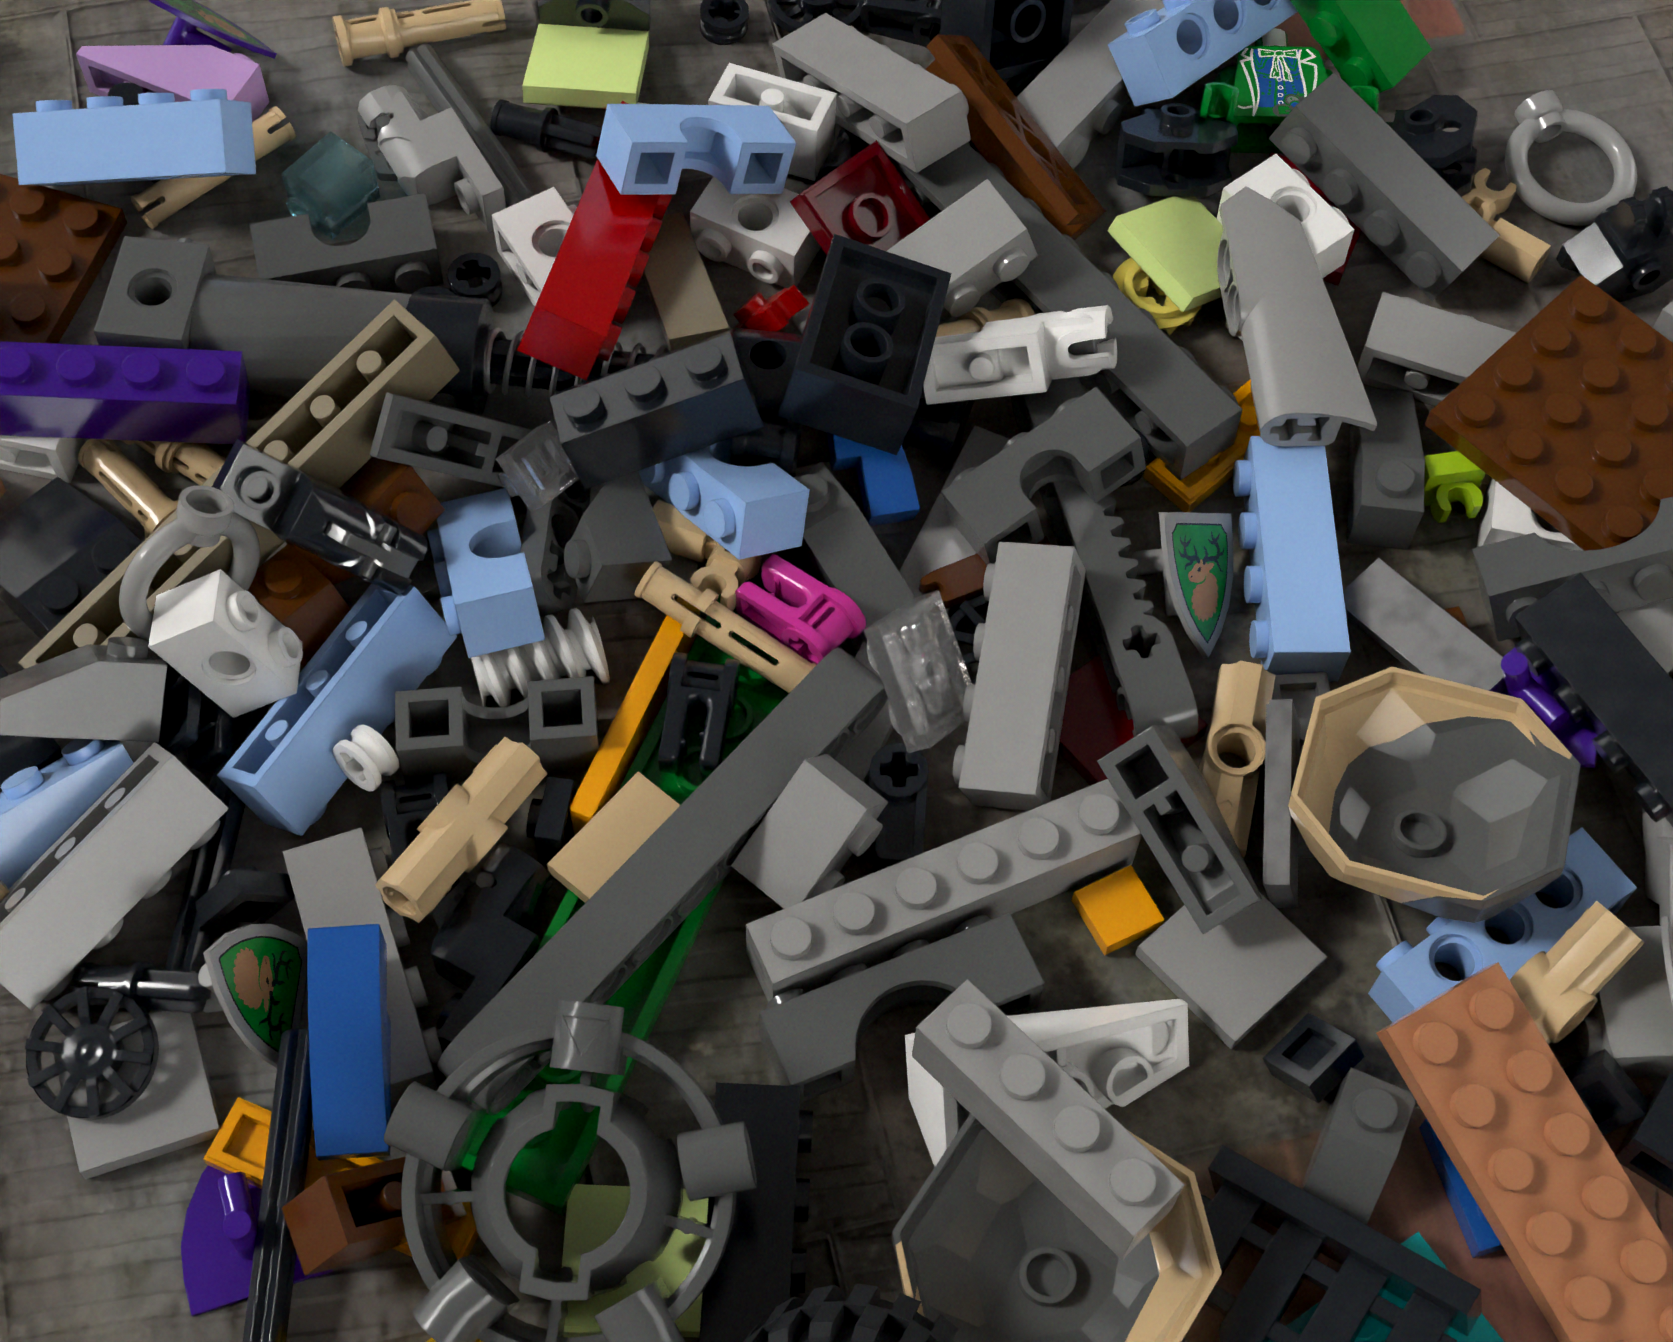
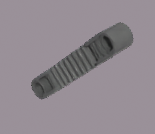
M1080 378L1054 379L1051 381L1047 392L1011 396L1013 414L1019 433L1030 432L1051 418L1057 408L1064 402L1083 396L1085 392ZM1060 480L1043 485L1039 488V492L1058 546H1074L1086 569L1080 611L1095 655H1100L1112 693H1116L1118 711L1125 710L1128 720L1133 719L1134 730H1132L1134 737L1152 725L1172 726L1180 740L1195 737L1198 732V712L1193 691L1171 632L1163 622L1152 616L1153 603L1151 601H1143L1146 583L1144 580L1135 579L1139 564L1137 559L1128 558L1131 542L1129 538L1121 537L1124 524L1122 517H1113L1116 506L1115 497L1105 496L1095 503L1082 487L1073 482Z

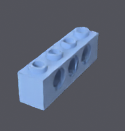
M1162 0L1164 7L1159 11L1151 9L1126 21L1124 25L1127 32L1110 42L1108 47L1134 106L1173 98L1298 11L1290 0Z
M1581 827L1569 836L1565 866L1561 876L1537 891L1551 896L1556 901L1558 908H1550L1539 901L1536 894L1533 893L1492 918L1476 923L1437 917L1426 928V931L1430 934L1428 938L1414 948L1405 940L1378 961L1376 967L1381 973L1368 994L1393 1023L1476 972L1499 962L1510 980L1534 955L1541 951L1547 953L1565 934L1568 928L1570 929L1586 909L1590 908L1596 901L1615 915L1637 887ZM1485 927H1494L1501 930L1508 937L1510 944L1506 945L1494 941L1486 932ZM1443 962L1454 967L1459 973L1461 981H1452L1443 977L1436 969L1435 963Z

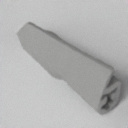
M1247 186L1223 202L1219 209L1223 233L1218 248L1217 273L1229 332L1232 337L1242 336L1261 438L1264 442L1273 446H1325L1335 441L1342 422L1374 431L1377 426L1376 418L1300 220L1270 199Z

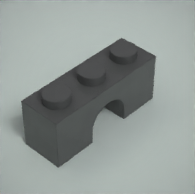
M426 193L367 203L370 215L368 231L358 241L345 246H332L318 240L313 233L309 214L249 224L259 279L395 293L402 291L416 292L424 287L444 284Z
M1095 387L1080 398H1072L1064 402L1057 408L1051 418L1030 432H1023L1011 438L1005 444L1002 451L980 466L968 468L957 475L951 485L942 491L951 522L986 565L995 563L999 542L1037 544L1044 539L1037 509L1030 501L1033 494L1040 487L1053 481H1070L1082 487L1091 499L1097 503L1146 469L1141 437L1101 391Z
M593 676L527 681L528 696L515 705L500 708L481 707L468 702L463 696L461 686L395 691L396 753L406 785L433 781V774L447 772L449 781L467 780L473 773L474 768L504 737L517 743L523 742L540 757V763L547 774L588 770L600 747L598 708Z

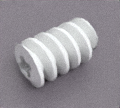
M570 609L566 630L562 628L552 614L547 615L543 622L545 640L471 657L483 707H486V699L489 695L494 697L500 707L510 706L512 689L516 688L525 699L528 696L527 681L561 679L566 675L568 678L586 677V670L590 669L594 671L603 685L608 684L610 680L608 665L593 615L592 623H588L579 609Z

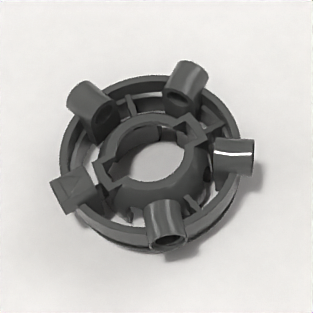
M559 1000L556 1024L525 1029L484 1047L451 1073L437 1091L414 1081L405 1090L396 1105L384 1134V1142L407 1153L401 1190L403 1223L412 1258L424 1283L430 1290L413 1308L412 1313L420 1326L436 1342H475L477 1339L483 1342H685L674 1321L700 1296L717 1270L725 1253L732 1230L736 1207V1192L757 1188L754 1158L748 1130L744 1121L724 1125L715 1105L688 1070L655 1045L636 1036L621 1032L624 1015L623 1007ZM548 1051H552L550 1067L582 1071L580 1084H546V1088L530 1093L521 1104L506 1116L498 1118L490 1127L477 1151L471 1174L470 1190L453 1189L441 1192L442 1170L446 1172L460 1169L488 1110L472 1101L492 1080L521 1061ZM627 1056L645 1064L660 1074L678 1091L695 1114L702 1129L678 1134L677 1153L672 1139L662 1140L645 1121L643 1116L648 1113L649 1109L642 1102L620 1091L597 1086L598 1073L625 1076ZM572 1102H581L584 1112H592L595 1106L600 1107L597 1135L605 1139L618 1152L626 1166L630 1182V1201L622 1223L606 1243L593 1251L581 1254L578 1275H573L571 1267L563 1266L559 1272L550 1270V1264L538 1257V1248L530 1244L516 1229L510 1218L506 1203V1180L516 1156L530 1140L546 1131L553 1130L560 1111L571 1108ZM683 1181L690 1201L715 1197L711 1225L699 1222L694 1217L680 1216L683 1203ZM461 1202H470L476 1230L480 1239L485 1243L503 1270L511 1278L520 1282L519 1292L551 1300L550 1310L547 1314L549 1320L548 1329L526 1323L508 1314L520 1299L474 1254L457 1260L445 1229L441 1203L453 1205ZM676 1229L681 1230L684 1234L691 1233L706 1238L705 1245L697 1262L672 1295L661 1277L595 1315L594 1317L601 1331L583 1333L564 1332L565 1318L568 1315V1300H589L594 1296L617 1290L627 1284L626 1276L644 1262L655 1261L663 1253Z

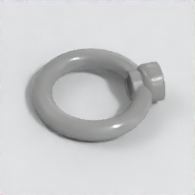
M1553 90L1536 93L1517 107L1514 116L1519 125L1512 132L1507 142L1504 165L1509 182L1517 185L1516 194L1529 208L1539 215L1558 223L1587 226L1591 225L1595 218L1605 209L1617 205L1620 200L1633 197L1638 177L1636 161L1624 138L1613 127L1591 114L1563 109L1562 103ZM1562 132L1578 134L1589 139L1604 151L1612 164L1614 171L1612 188L1601 199L1589 203L1569 202L1550 194L1538 184L1530 172L1528 151L1534 141L1537 143L1547 142Z
M191 486L184 489L180 493L178 500L177 519L171 521L150 537L135 554L126 569L119 593L120 613L127 627L142 639L149 641L153 614L147 606V594L150 584L165 561L186 544L196 547H212L220 541V536L227 537L233 545V559L227 575L246 591L253 582L260 559L259 539L251 523L233 511L234 502L223 491L209 486Z

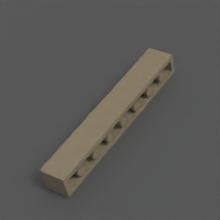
M394 299L246 443L340 488L372 457L370 456V451L386 392L430 401L460 369L438 338ZM222 466L201 486L212 487ZM176 510L18 662L24 669L87 644L108 645V639L111 637L142 639L127 627L122 618L119 608L120 586L125 571L135 554L157 531L177 519ZM248 520L255 529L259 539V567L285 541L278 538L271 530ZM220 536V541L212 547H196L186 544L176 551L160 567L150 584L147 594L149 611L154 614L156 596L219 569L227 574L233 559L232 542L227 537Z

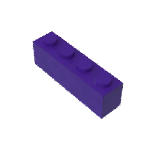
M0 341V435L234 444L237 439L246 442L251 390L242 351Z

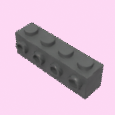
M1335 72L1301 100L1269 137L1285 156L1432 301L1500 236Z

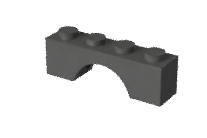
M1673 497L1661 499L1658 514L1645 531L1625 543L1610 548L1588 551L1565 549L1545 541L1536 533L1473 548L1472 552L1481 596L1497 641L1520 637L1514 616L1580 572L1614 612L1673 598Z
M1007 913L990 920L988 915L971 918L956 927L952 936L931 944L926 939L910 942L896 950L892 954L891 960L871 968H867L865 964L852 965L832 976L828 985L807 993L803 989H792L774 997L768 1002L767 1009L759 1011V1036L781 1086H800V1103L853 1082L857 1045L866 1029L877 1018L886 1012L906 1005L926 1004L939 1006L967 979L1006 1016L1019 1015L1037 1008L1045 983L1011 914Z

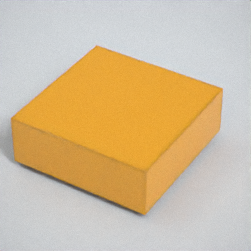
M1132 865L1075 891L1071 900L1104 956L1155 932L1165 920Z

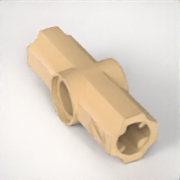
M1240 660L1237 663L1222 664L1220 666L1207 741L1199 765V771L1204 777L1244 858L1247 850L1259 772L1265 759L1266 704H1269V700H1272L1276 675L1265 670L1263 665ZM1223 752L1234 753L1244 760L1246 766L1243 768L1227 766L1220 760L1218 754Z
M504 737L498 745L496 744L474 768L473 773L463 785L456 784L417 828L420 834L377 881L375 886L383 896V901L400 916L409 917L418 923L426 915H429L447 892L451 890L452 885L464 871L469 873L508 829L505 825L507 820L547 775V772L540 763V757L523 742L517 743Z
M1596 901L1590 908L1586 909L1570 929L1568 928L1565 934L1547 953L1541 951L1534 955L1509 981L1547 1044L1551 1041L1558 1043L1584 1020L1597 1002L1595 995L1645 943L1614 914Z

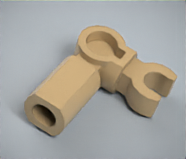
M1487 168L1479 170L1474 176L1471 192L1462 196V198L1500 235L1480 257L1529 284L1543 266L1550 252L1551 245L1501 217L1498 221L1493 220L1496 214L1503 213L1508 209L1517 185L1510 182L1504 190H1491L1486 186L1491 171Z
M658 500L653 507V511L669 552L700 563H704L708 559L706 567L694 572L690 578V584L702 592L709 588L721 594L720 603L733 611L736 607L735 591L745 581L754 578L759 573L761 555L741 560L737 559L684 517L674 505Z

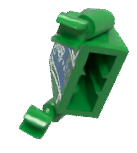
M1273 28L1257 39L1255 46H1247L1238 52L1235 65L1224 67L1213 82L1205 85L1199 116L1204 118L1207 115L1213 118L1225 117V122L1236 126L1239 134L1238 143L1231 148V152L1283 153L1269 137L1291 110L1332 75L1333 72L1324 67L1318 50L1313 47L1289 46L1286 32ZM1367 85L1350 86L1378 114L1379 90L1376 87Z

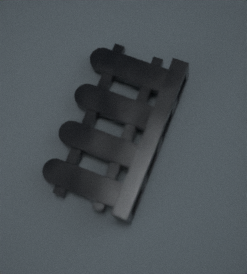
M1222 1145L1208 1168L1214 1192L1217 1194L1213 1200L1201 1194L1222 1275L1242 1242L1263 1255L1237 1297L1215 1285L1204 1303L1225 1315L1219 1328L1221 1342H1354L1369 1316L1392 1329L1385 1342H1457L1456 1339L1447 1335L1450 1328L1468 1337L1482 1312L1481 1289ZM1258 1217L1278 1228L1275 1236L1254 1224ZM1320 1253L1341 1264L1342 1267L1339 1272L1319 1262L1317 1258ZM1307 1279L1327 1292L1302 1334L1299 1335L1279 1323L1303 1281ZM1384 1290L1408 1302L1404 1310L1382 1298L1381 1295Z

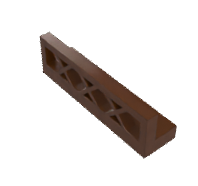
M937 34L926 46L935 60L925 70L949 84L956 85L962 90L969 106L967 120L971 142L988 163H994L1001 169L1010 185L1024 198H1030L1038 205L1043 216L1061 234H1067L1075 241L1106 210L969 36Z

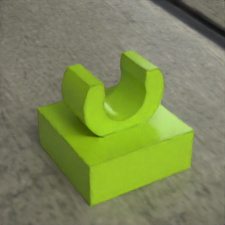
M1458 451L1424 456V506L1431 505L1430 510L1433 518L1438 523L1446 522L1451 512L1450 502L1460 501L1465 506L1469 519L1476 518L1483 504V495L1479 486L1486 473Z

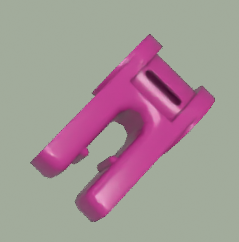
M772 554L762 566L761 576L763 585L770 593L752 582H744L735 591L736 611L742 618L764 630L811 663L818 664L847 638H856L866 627L864 614L849 596L836 588L828 587L776 554Z

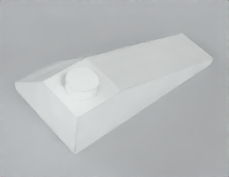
M1182 999L1007 1016L1104 1109L1112 1104L1125 1107L1189 1066L1188 1003ZM915 1033L905 1035L909 1100L935 1167L970 1115V1112L912 1057Z

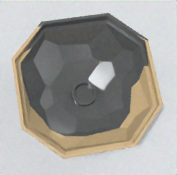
M1389 667L1315 698L1288 807L1290 815L1309 850L1331 877L1441 918L1476 923L1492 918L1546 887L1561 876L1565 866L1581 764L1523 699L1396 667Z
M970 1113L892 1231V1241L903 1292L905 1295L921 1301L917 1312L934 1322L938 1315L942 1314L955 1325L958 1331L953 1339L954 1342H1182L1222 1275L1195 1173L1131 1133L1185 1185L1172 1210L1121 1260Z

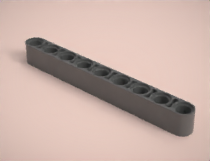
M836 648L827 654L466 1025L441 1055L437 1070L448 1078L468 1058L484 1047L525 1029L556 1024L559 1000L604 1005L733 869L731 865L803 761L824 754H828L836 760L880 713L890 696L891 686L842 648ZM552 1051L527 1058L510 1067L482 1089L473 1101L477 1105L488 1109L487 1113L490 1116L498 1114L551 1061Z

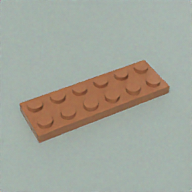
M1499 962L1483 968L1376 1032L1558 1341L1673 1342V1250Z

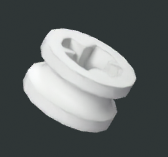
M362 724L352 730L350 734L351 741L340 740L334 746L333 755L338 766L354 784L366 791H374L382 783L381 774L391 776L398 770L399 759L394 749L380 733Z

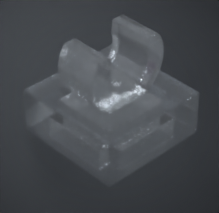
M551 422L536 427L496 458L503 469V472L497 475L501 484L510 497L520 495L530 512L547 505L579 479L560 443L559 434Z

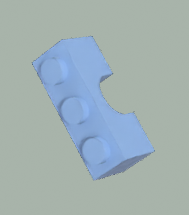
M607 104L596 157L621 195L676 194L682 169L699 170L714 176L724 185L729 194H783L796 142L770 106Z
M732 438L638 471L645 486L667 503L674 505L684 517L739 560L802 546L810 489L774 463L751 467L731 465Z
M508 488L442 502L441 505L445 508V511L437 518L439 528L429 530L427 534L435 563L434 569L442 597L440 599L449 636L462 633L468 658L545 640L524 552L520 553L522 544Z

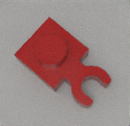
M795 285L787 289L784 288L767 299L759 292L733 314L739 322L733 329L734 331L736 328L778 332L789 323L788 320L810 303Z

